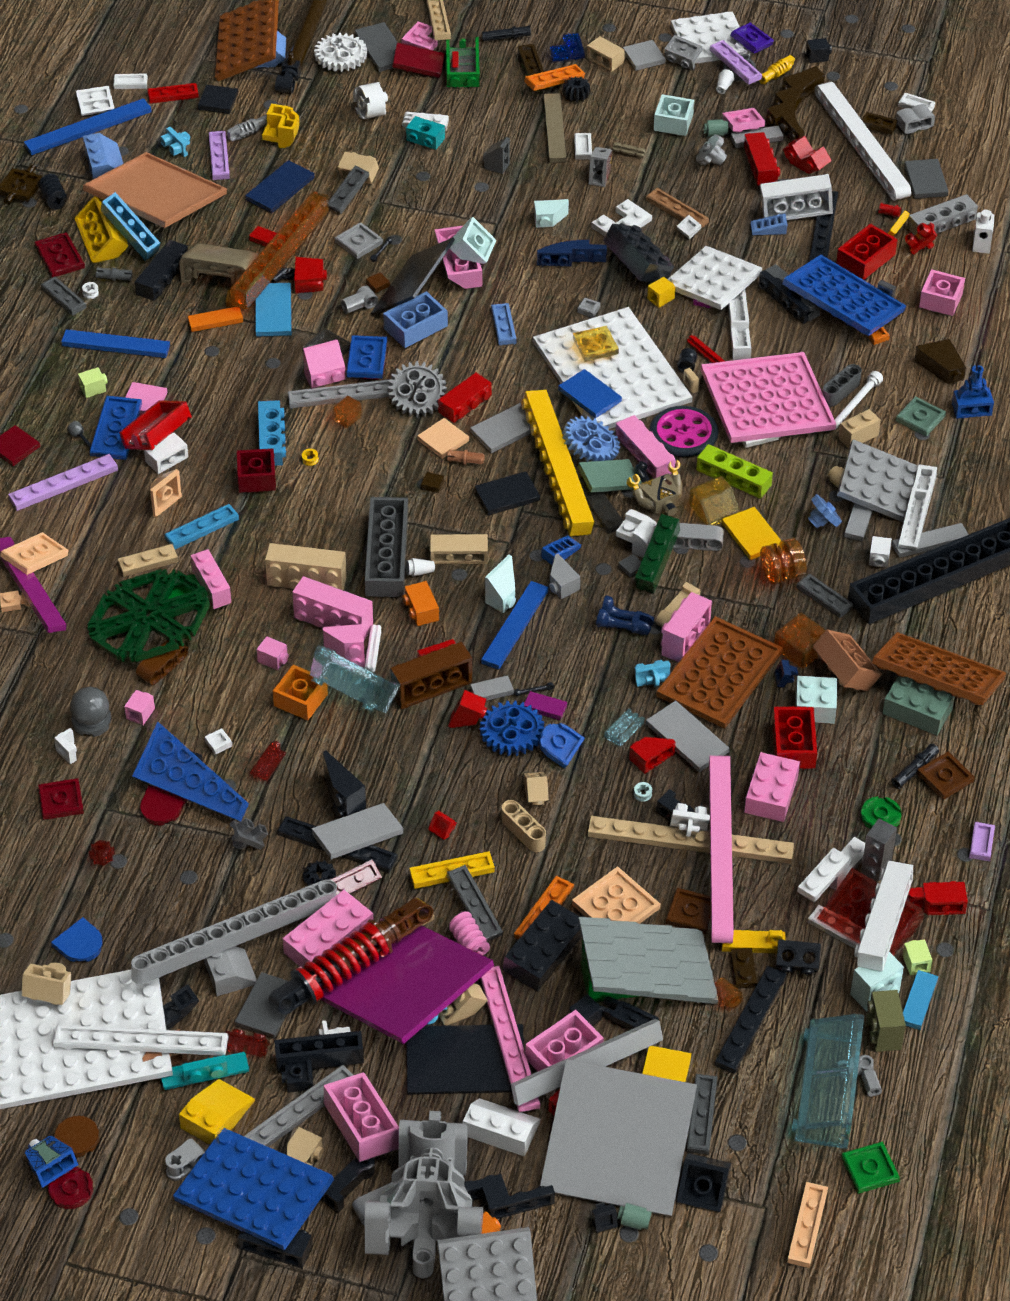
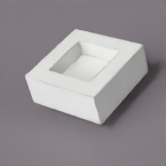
M690 215L677 225V230L688 239H691L701 229V224Z
M223 729L205 736V742L214 754L232 747V741Z

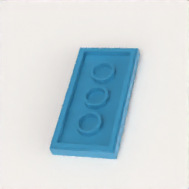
M291 283L256 284V337L292 335Z

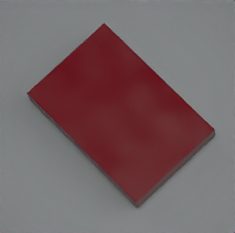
M397 43L392 67L440 78L444 53Z
M67 232L34 242L52 278L85 268V263Z

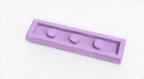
M724 40L710 45V51L748 85L762 79V74Z
M209 132L213 180L230 179L226 132Z

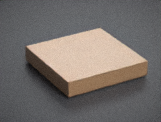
M443 418L419 434L417 440L443 459L447 456L449 449L457 450L469 441V436Z

